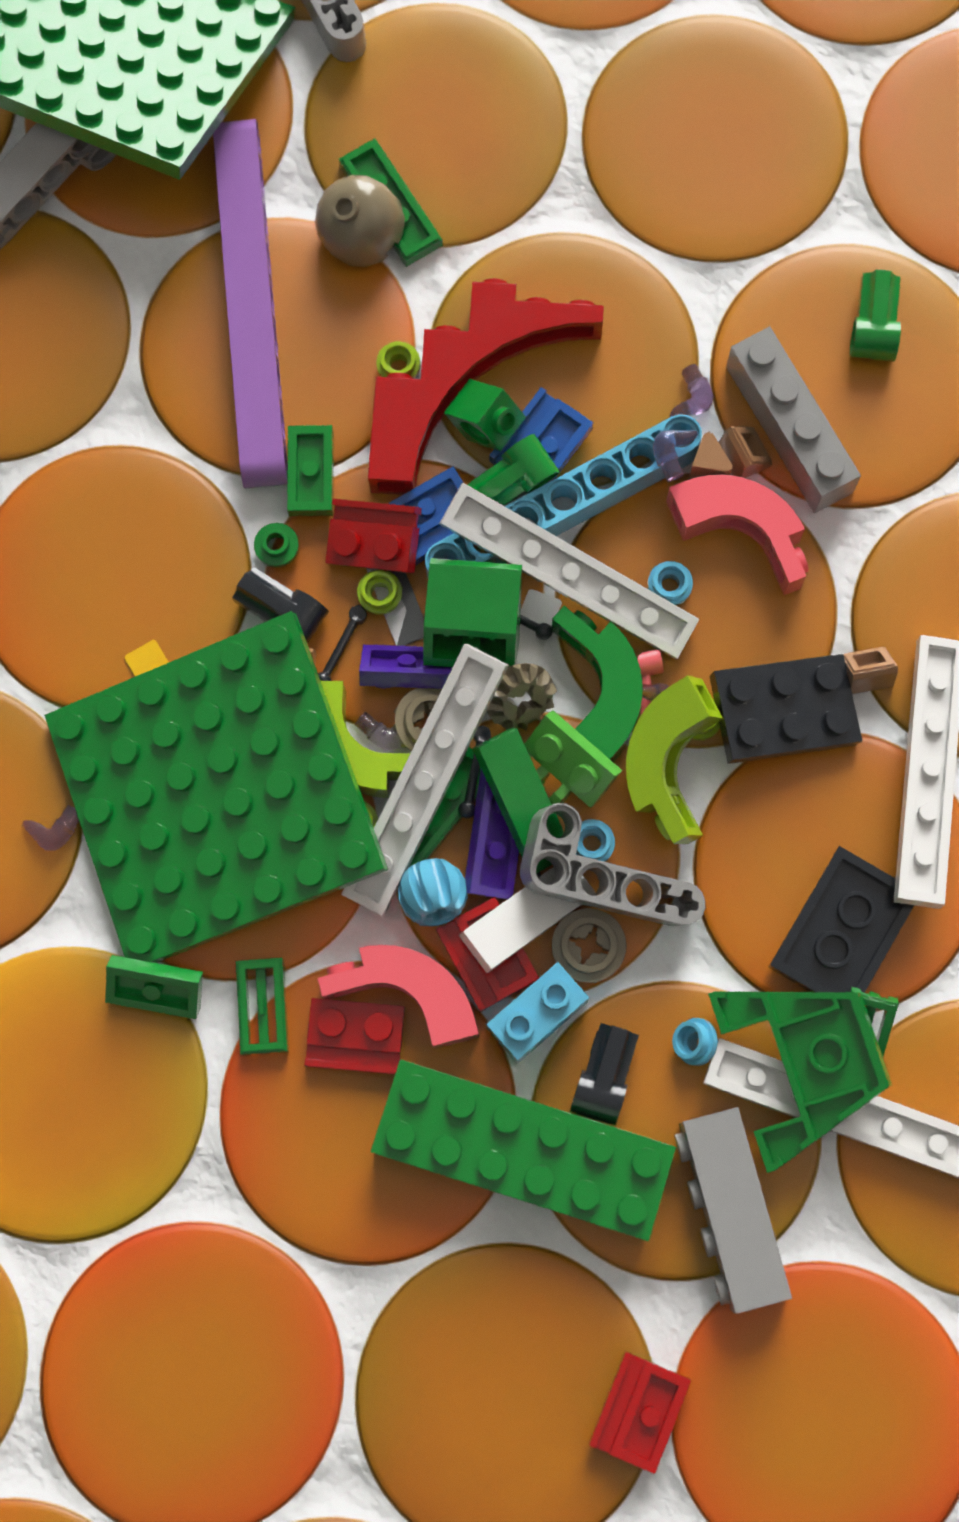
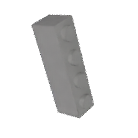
M769 326L731 346L726 368L814 514L853 494L861 474L771 327Z
M736 1107L679 1123L682 1133L674 1134L675 1143L681 1162L690 1161L694 1180L687 1181V1186L694 1209L703 1208L708 1227L701 1228L700 1233L707 1257L716 1255L721 1275L714 1276L713 1280L721 1306L729 1304L731 1312L737 1314L792 1299L739 1108Z

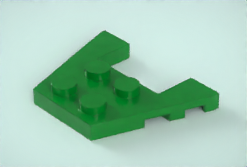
M715 991L708 994L721 1034H728L767 1020L769 1021L800 1113V1117L753 1131L767 1173L781 1168L892 1086L860 992Z

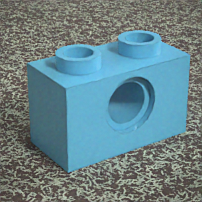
M557 962L486 1024V1027L518 1064L588 1003L589 997L560 963Z

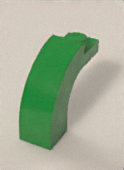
M563 606L552 618V630L590 663L598 676L601 689L597 704L576 727V730L614 762L630 741L638 720L642 702V676L639 663L627 638L611 621L598 634L595 632L597 626L586 614L579 610L573 613L566 606Z

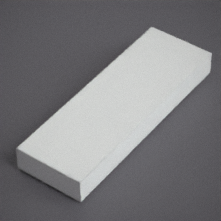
M554 867L538 877V879L544 884H550L555 876ZM582 876L581 885L583 890L591 896L594 895L596 892L585 877ZM524 887L465 929L459 937L485 972L489 973L582 904L537 894Z

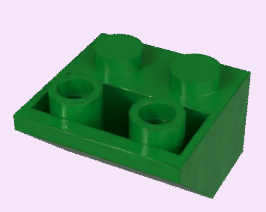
M430 559L424 617L423 665L453 667L464 644H469L508 664V667L516 664L520 641L522 565Z

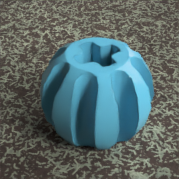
M426 859L410 866L405 870L398 885V899L405 915L420 926H438L450 922L461 914L468 898L466 881L461 871L445 859Z

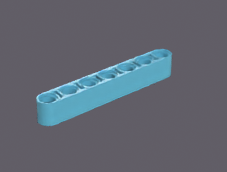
M678 414L509 503L505 507L524 518L533 520L537 526L558 536L690 465L695 459L701 442L702 430L700 424L688 415ZM675 435H683L690 440L691 444L684 448L676 447L669 439ZM635 456H645L653 464L648 468H637L630 460ZM605 476L610 478L614 485L609 489L603 490L596 488L591 481L596 477ZM567 497L572 499L575 506L570 510L562 511L556 509L552 502L557 498ZM455 533L432 545L425 555L427 578L431 558L504 564L506 562L490 553L476 551L473 543Z

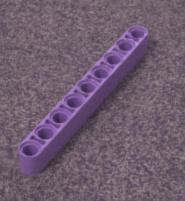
M257 119L221 122L213 133L242 484L244 489L287 485L288 461Z

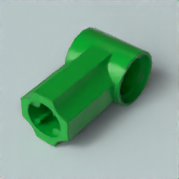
M876 269L862 275L858 315L854 319L851 333L850 357L892 362L896 360L901 335V322L897 321L901 277L894 275L892 271Z
M531 434L510 447L502 454L501 461L467 485L499 504L506 506L522 494H528L545 485L558 475L560 471L536 435Z

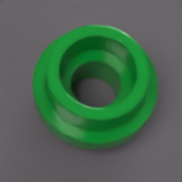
M271 523L261 528L256 534L254 550L258 559L263 564L278 568L288 565L295 559L299 551V541L294 530L288 525ZM281 538L284 540V544L280 549L272 550L268 547L270 540Z

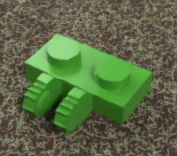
M554 710L544 716L524 744L529 755L541 764L536 771L542 784H545V780L550 774L562 783L559 789L549 797L552 805L564 803L573 792L591 808L601 799L623 771Z

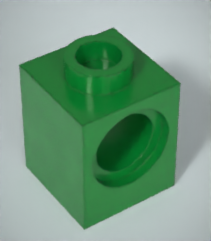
M473 379L467 381L444 412L466 440L500 452L526 418L504 389Z

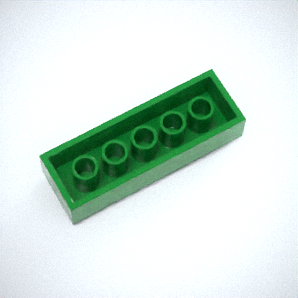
M401 1059L371 1148L372 1153L645 1241L650 1239L676 1150V1146Z

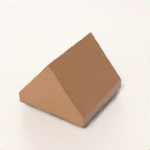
M729 427L718 442L733 465L731 472L733 476L748 478L773 465L769 454L753 427Z
M710 431L703 435L692 464L689 480L708 475H731L733 465Z
M886 647L844 654L852 694L894 687L898 666Z

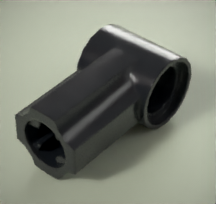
M255 567L243 575L232 597L235 603L265 622L290 611L294 612L298 617L307 644L329 613L320 602L307 593L297 589L293 592Z
M600 1023L591 1048L586 1071L582 1070L570 1109L571 1112L616 1125L628 1084H625V1080L639 1037L638 1034L613 1025Z

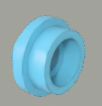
M665 561L656 565L648 578V590L674 605L683 603L690 596L693 587V578L690 571L683 564L675 561ZM668 578L674 579L678 584V588L674 591H667L662 587V581Z
M596 819L582 821L576 855L603 862L607 861L615 848V837L611 828L604 822ZM587 836H596L600 840L601 846L595 851H589L584 847L583 840Z
M691 1018L681 1023L674 1031L672 1039L673 1049L685 1063L695 1066L704 1065L712 1059L718 1045L717 1032L708 1020Z

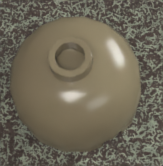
M350 175L336 180L324 191L316 206L314 222L320 241L332 256L349 266L368 267L382 262L389 256L386 253L392 249L394 243H399L403 236L405 217L401 202L385 184L369 176Z

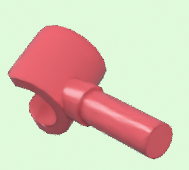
M657 649L642 652L637 657L642 676L640 715L651 703L652 684L650 676L664 673L661 654Z

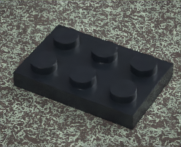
M843 654L718 670L709 676L714 702L723 717L719 721L728 764L856 746L863 741Z
M839 846L768 967L809 992H850L851 987H855L865 993L914 905L894 902L896 878Z

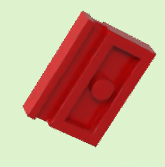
M333 498L332 505L335 506L333 519L330 518L325 563L414 574L420 530L417 528L422 508Z
M495 897L454 918L453 921L436 928L438 936L480 1013L529 987L539 979L523 948L489 973H486L459 937L465 929L499 906Z
M311 998L304 1066L395 1075L402 1048L405 1006Z
M624 1351L589 1440V1446L600 1449L616 1458L655 1474L691 1379Z

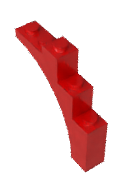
M498 278L485 279L483 282H472L469 331H461L459 328L450 325L438 326L435 329H424L421 379H413L412 376L405 373H391L387 377H376L368 469L370 492L403 495L416 488L420 464L431 436L445 415V410L469 379L477 380L503 361L534 348L564 341L601 340L604 305H595L588 300L551 303L548 299L541 297H531L525 301H516V284H508L505 280Z

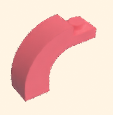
M732 475L702 476L669 487L666 502L683 541L716 529H732L743 532L752 537L764 550L783 595L801 589L806 578L805 573L808 572V564L801 548H794L793 545L800 542L805 528L795 511L778 494L755 481Z
M395 945L360 947L363 966L355 968L354 962L336 964L327 968V976L318 978L321 995L324 999H334L382 987L396 989L409 995L424 1012L434 1049L479 1038L471 1005L459 983L442 965L418 951Z

